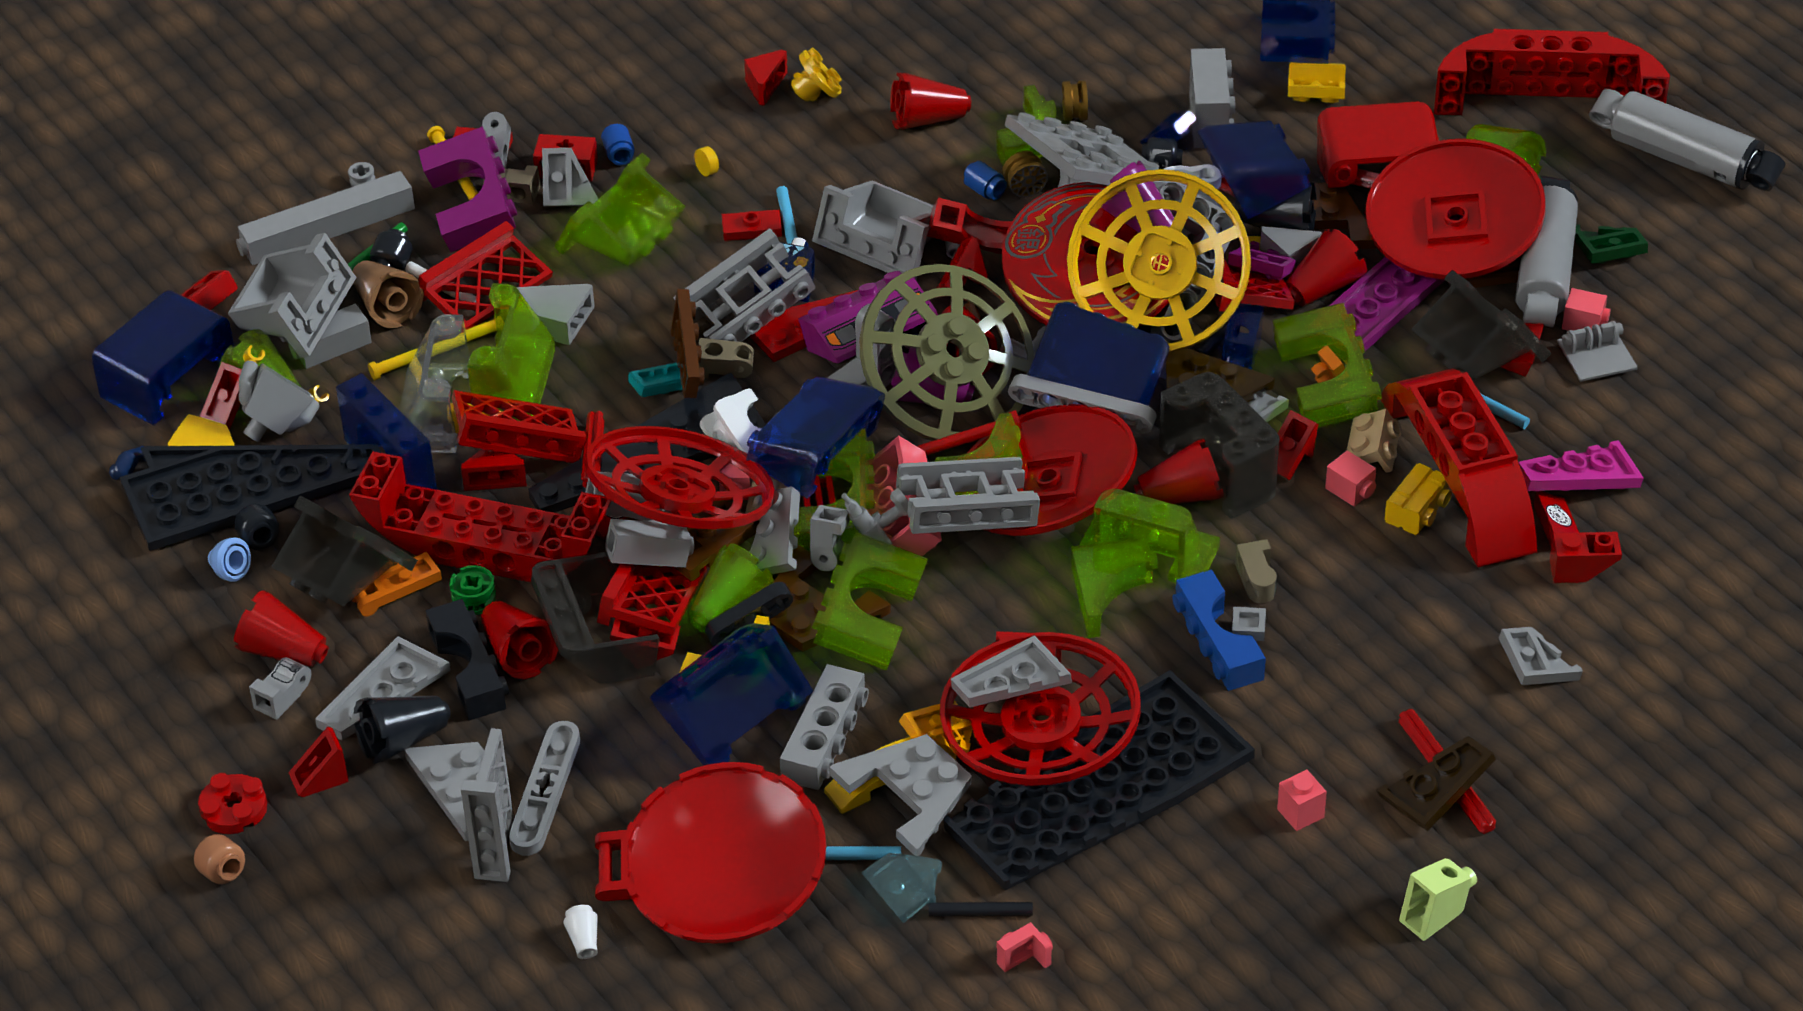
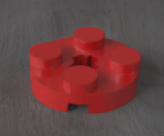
M215 774L211 777L210 784L202 790L198 800L202 819L206 821L207 826L211 830L222 834L243 832V827L252 822L255 826L263 819L268 807L261 780L243 774ZM230 801H240V802H241V803H235V804L233 805V807H228V806H227V803L230 802Z

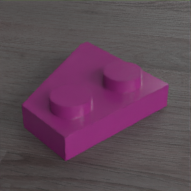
M1255 241L1249 242L1251 252L1250 273L1256 271L1264 273L1268 279L1281 280L1283 277L1294 272L1295 259L1282 255L1273 249H1267V253L1259 251L1260 243ZM1241 247L1230 252L1228 258V265L1238 267L1240 272L1242 270Z

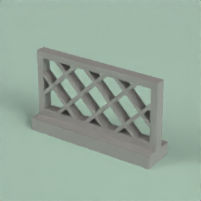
M491 728L476 780H463L461 796L474 879L508 882L511 870L507 841L514 816L501 729Z

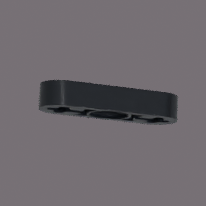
M784 582L772 583L712 619L706 625L705 633L712 646H726L750 632L756 615L771 619L786 610L792 604L793 596Z

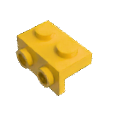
M1290 62L1288 97H1293V100L1300 102L1310 101V98H1321V101L1326 103H1336L1339 99H1345L1346 65L1337 63Z

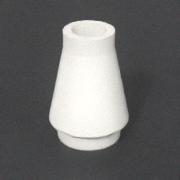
M576 905L569 908L565 913L566 917L563 923L576 949L577 957L589 959L596 956L598 953L597 914L593 912L592 907L589 905Z

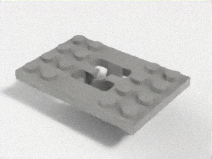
M1020 112L1018 116L1007 114L1005 126L1060 169L1058 187L1082 182L1110 185L1109 181L1132 162L1137 164L1138 160L1143 163L1146 170L1159 169L1158 164L1147 161L1123 143V138L1113 135L1112 130L1107 127L1097 125L1095 129L1086 128L1085 124L1070 121V124L1067 125L1061 124L1060 120L1051 117L1038 120L1035 116ZM1153 181V182L1155 183L1156 187L1159 188L1160 186H1162L1163 184H1165V183H1167V182H1169V181Z

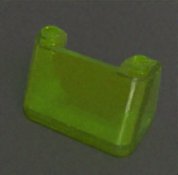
M492 283L489 299L490 303L494 306L497 328L495 341L497 347L481 346L470 355L467 367L471 393L540 404L555 353L554 337L515 286Z

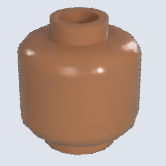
M213 834L206 837L196 848L194 864L198 871L210 881L216 884H227L236 879L242 872L245 864V854L241 847L228 837L221 834Z

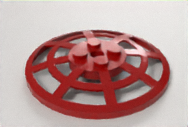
M635 426L610 431L593 441L589 446L585 460L586 473L591 483L608 499L640 516L680 527L728 529L750 524L759 520L768 512L772 505L775 491L773 481L768 472L748 454L718 439L677 428ZM657 442L658 454L638 455L627 458L616 447L630 443ZM670 444L694 448L717 456V458L708 466L691 459L672 456ZM604 452H607L618 462L613 469L611 478L596 472L594 468L596 460ZM731 463L746 473L757 486L740 490L733 480L720 471ZM644 464H660L645 470L638 467ZM628 471L640 479L639 485L621 481V476ZM713 478L716 481H718L728 491L716 492V488L712 483L711 479ZM626 491L640 494L646 502L639 503ZM762 495V505L758 509L747 514L738 513L742 507L743 498ZM732 500L733 503L730 509L723 510L712 506L713 501ZM661 508L663 510L670 511L671 513L663 512L657 509ZM705 512L714 516L695 518L692 514Z
M1038 632L1011 636L978 650L963 661L952 673L944 687L940 700V721L944 737L951 750L962 762L973 770L992 779L1028 786L1068 782L1089 775L1104 767L1129 744L1138 727L1141 715L1140 691L1136 678L1128 665L1117 654L1090 639L1055 632ZM1034 635L1055 657L1056 650H1067L1083 654L1104 665L1091 678L1078 671L1066 668L1071 673L1072 682L1081 685L1075 692L1071 693L1058 686L1007 698L1003 704L1001 714L985 712L984 710L988 703L974 706L973 709L954 704L958 694L952 689L951 678ZM1113 674L1121 680L1127 690L1131 703V709L1111 713L1108 697L1100 686ZM1092 694L1099 704L1101 715L1081 716L1080 703ZM1039 715H1046L1049 717L1046 720L1042 721L1035 720V718ZM951 716L971 721L974 737L981 748L966 753L958 745L951 726ZM1129 722L1125 734L1111 749L1102 756L1093 752L1104 740L1110 725ZM982 723L1002 726L1005 737L990 744L983 733ZM1099 727L1094 738L1085 747L1074 740L1080 728ZM1017 746L1023 750L1030 751L1029 761L1013 759L1001 752ZM1062 747L1072 754L1059 760L1042 762L1044 752ZM992 757L1007 766L1025 769L1026 774H1015L994 769L979 761ZM1079 760L1087 763L1068 771L1040 775L1041 770L1061 768Z

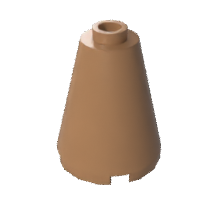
M369 260L362 261L354 267L353 273L357 278L353 284L369 315L377 324L386 328H398L403 326L401 323L407 319L412 320L417 315L422 306L424 294L415 276L406 271Z

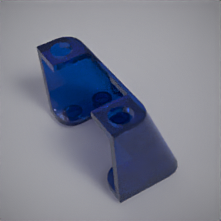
M1066 301L1055 304L1028 375L1149 406L1162 376L1170 349L1168 343L1161 335L1147 333L1136 329L1131 324L1120 323L1107 318L1101 313L1090 312L1072 302Z

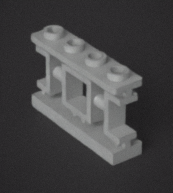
M770 228L685 288L689 289L690 300L696 303V317L693 323L705 317L713 326L703 333L704 338L742 342L751 334L758 332L761 327L772 319L782 315L793 304L807 297L815 289L809 273L801 265L787 272L780 264L789 255L785 246L779 242L776 234ZM769 263L772 269L760 277L756 272ZM781 278L785 283L772 291L768 286ZM753 282L761 292L741 307H738L731 297ZM720 298L724 303L711 312L708 306ZM732 312L736 318L723 326L720 320Z
M1021 457L899 464L896 488H899L904 495H916L917 497L909 498L907 515L908 518L910 517L909 527L912 534L1037 526L1040 506L1038 493H1034V491H1017L1019 488H1024L1026 473L1022 469L1023 461ZM978 491V493H979V494L955 495V492Z

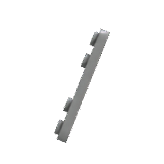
M555 722L546 731L509 833L510 846L519 855L529 856L536 854L545 843L580 745L579 729L572 722ZM548 778H550V786L544 790L543 797H541L540 788H543Z

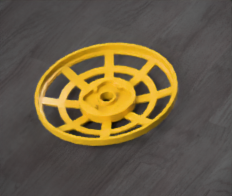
M1164 169L1141 171L1111 183L1099 192L1084 208L1074 226L1069 241L1067 256L1068 278L1072 293L1081 311L1091 324L1106 337L1122 346L1138 351L1154 353L1177 351L1191 347L1209 338L1222 328L1235 313L1244 297L1249 282L1251 269L1250 243L1246 228L1237 210L1226 196L1213 185L1196 176L1180 171ZM1152 181H1171L1186 184L1187 188L1181 202L1165 199L1143 202L1137 185ZM1126 190L1132 207L1116 217L1106 232L1088 225L1104 203L1117 193ZM1199 190L1209 195L1223 208L1234 225L1233 227L1217 234L1209 220L1198 210L1192 208ZM1166 209L1177 211L1171 227L1153 226L1147 211ZM1136 216L1141 232L1135 235L1129 243L1114 237L1127 221ZM1188 217H1191L1200 224L1209 238L1192 244L1182 233ZM1084 236L1100 244L1096 261L1099 280L1081 286L1078 272V256L1080 244ZM1239 238L1242 251V270L1238 287L1235 288L1221 282L1224 272V251L1222 245ZM1109 248L1124 254V272L1110 277L1107 276L1106 270ZM1214 249L1213 278H1209L1196 272L1197 256ZM1158 255H1164L1169 259L1168 267L1163 271H1156L1152 267V261ZM1130 283L1140 294L1133 310L1124 305L1112 289ZM1191 284L1206 289L1207 291L1194 306L1185 311L1180 294ZM1103 292L1111 305L1128 318L1120 334L1113 331L1098 318L1086 300L1087 297ZM1215 294L1232 300L1216 322L1204 331L1194 335L1189 319L1201 312L1211 302ZM1152 299H1168L1173 312V316L1159 318L1145 316L1144 314ZM1139 324L1156 327L1177 324L1183 340L1174 343L1152 344L1132 340V337Z

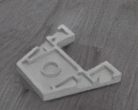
M927 734L835 763L829 767V775L848 793H851L874 776L879 777L918 814L896 830V838L916 857L922 853L928 839L933 833L935 834L938 831L941 821L947 813H951L972 781V775Z

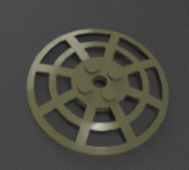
M944 264L924 265L908 270L892 279L877 293L869 305L862 322L859 338L860 360L870 391L879 405L895 422L917 436L934 441L959 433L951 431L954 413L972 412L987 405L993 418L997 421L1010 417V411L1016 410L1018 414L1024 404L1015 402L1013 407L1005 414L996 397L1001 394L1006 386L1012 368L1034 377L1035 360L1031 334L1014 302L1001 288L984 276L972 270ZM950 272V288H936L917 295L905 283L911 278L925 273ZM962 276L968 277L986 287L1003 304L994 310L978 296L964 291ZM894 290L897 291L908 304L904 306L898 315L893 332L874 331L875 321L882 305ZM938 297H951V313H943L937 316L925 302ZM963 300L976 305L987 316L976 323L971 318L963 315ZM916 310L925 320L926 324L918 335L903 333L907 319ZM1010 313L1017 322L1022 334L1027 360L1013 356L1011 339L1002 321ZM993 326H996L999 331L1004 353L989 349L988 340L984 333ZM873 343L891 345L894 365L902 381L889 391L883 385L876 369ZM947 343H953L958 347V357H953L947 352ZM902 346L916 348L917 359L921 367L912 374L909 372L904 361ZM988 362L1003 365L1000 378L992 389L982 375ZM930 377L933 381L945 386L943 400L928 393L919 383ZM972 382L980 393L981 398L970 402L957 403L958 387ZM911 391L914 396L925 404L942 410L938 429L916 420L904 411L896 401Z

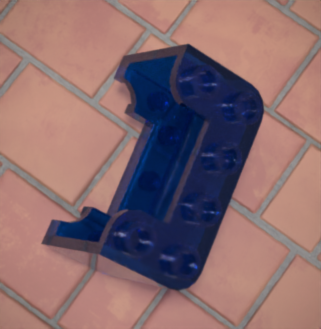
M167 290L142 311L138 312L136 316L103 343L98 345L92 353V364L100 397L154 426L164 417L163 412L160 411L162 401L172 398L170 385L204 357L212 362L218 360L228 363L236 357L230 323L227 318L172 290Z

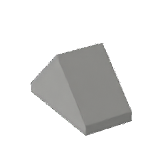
M1262 226L1260 251L1267 253V249H1273L1282 255L1295 259L1296 269L1321 236V232Z

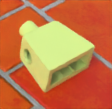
M1446 858L1410 874L1399 921L1425 941L1462 913L1469 889L1477 883L1475 872L1469 867L1460 868L1450 859Z

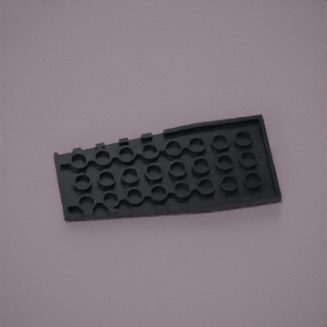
M1169 670L1139 688L1141 715L1138 727L1129 744L1104 767L1075 780L1052 785L1028 786L1006 782L1001 784L999 781H996L989 786V793L977 801L973 798L964 804V810L953 818L949 816L944 817V829L1004 890H1007L1179 804L1254 759L1255 749ZM1126 695L1110 705L1111 713L1131 709L1129 696ZM1101 711L1095 713L1094 715H1101ZM1129 722L1110 725L1104 740L1093 752L1102 756L1111 749L1125 734ZM1099 727L1080 728L1074 740L1085 747L1094 738ZM1061 747L1044 752L1042 762L1059 760L1072 754ZM1079 760L1061 768L1041 770L1040 775L1068 771L1087 763ZM1015 768L1013 773L1026 774V770Z

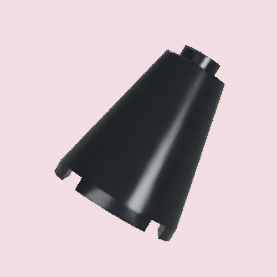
M1304 182L1244 192L1241 198H1236L1235 209L1243 223L1262 228L1264 226L1314 231L1316 210H1314L1313 200L1317 201L1315 182Z
M438 696L366 697L356 701L354 714L359 713L360 723H356L354 726L363 753L367 758L374 757L373 763L377 764L388 760L445 728L451 714L447 702L442 701Z

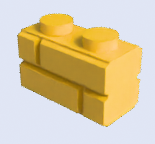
M1416 464L1386 501V523L1398 528L1401 526L1404 531L1414 535L1419 534L1424 526L1430 527L1435 520L1437 509L1440 506L1445 508L1452 495V491L1449 490V485L1442 473L1438 470L1432 471L1431 467L1424 464Z

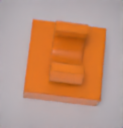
M1328 345L1317 352L1321 362L1315 364L1311 371L1316 376L1315 380L1321 387L1327 386L1332 380L1340 388L1350 382L1344 364Z

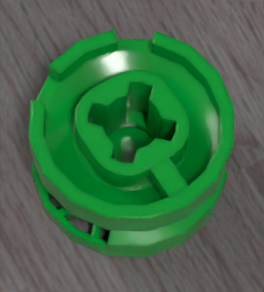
M478 565L460 568V572L457 575L453 573L450 578L452 602L463 599L467 610L469 606H473L475 615L482 614L484 608L480 606L481 604L486 607L488 604L496 601L494 576L487 568Z

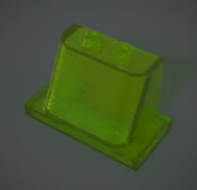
M642 152L624 168L617 183L594 204L588 201L571 216L555 248L561 254H565L575 243H579L629 266L641 254L644 257L649 255L656 246V240L660 238L663 241L674 229L672 225L680 217L686 206L645 171L651 160Z
M1109 489L1099 496L1094 506V518L1078 547V556L1108 564L1118 544L1123 543L1175 558L1168 572V581L1176 583L1177 579L1208 571L1220 547V537L1199 532L1191 513L1182 506L1120 489Z

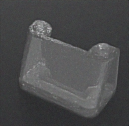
M443 314L435 318L407 368L395 431L397 446L403 451L456 453L458 441L457 433H454L450 389H452V381L456 377L462 375L463 378H469L470 360L463 315Z

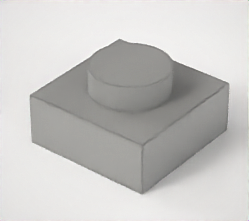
M1233 607L1232 633L1252 635L1255 641H1264L1266 608Z

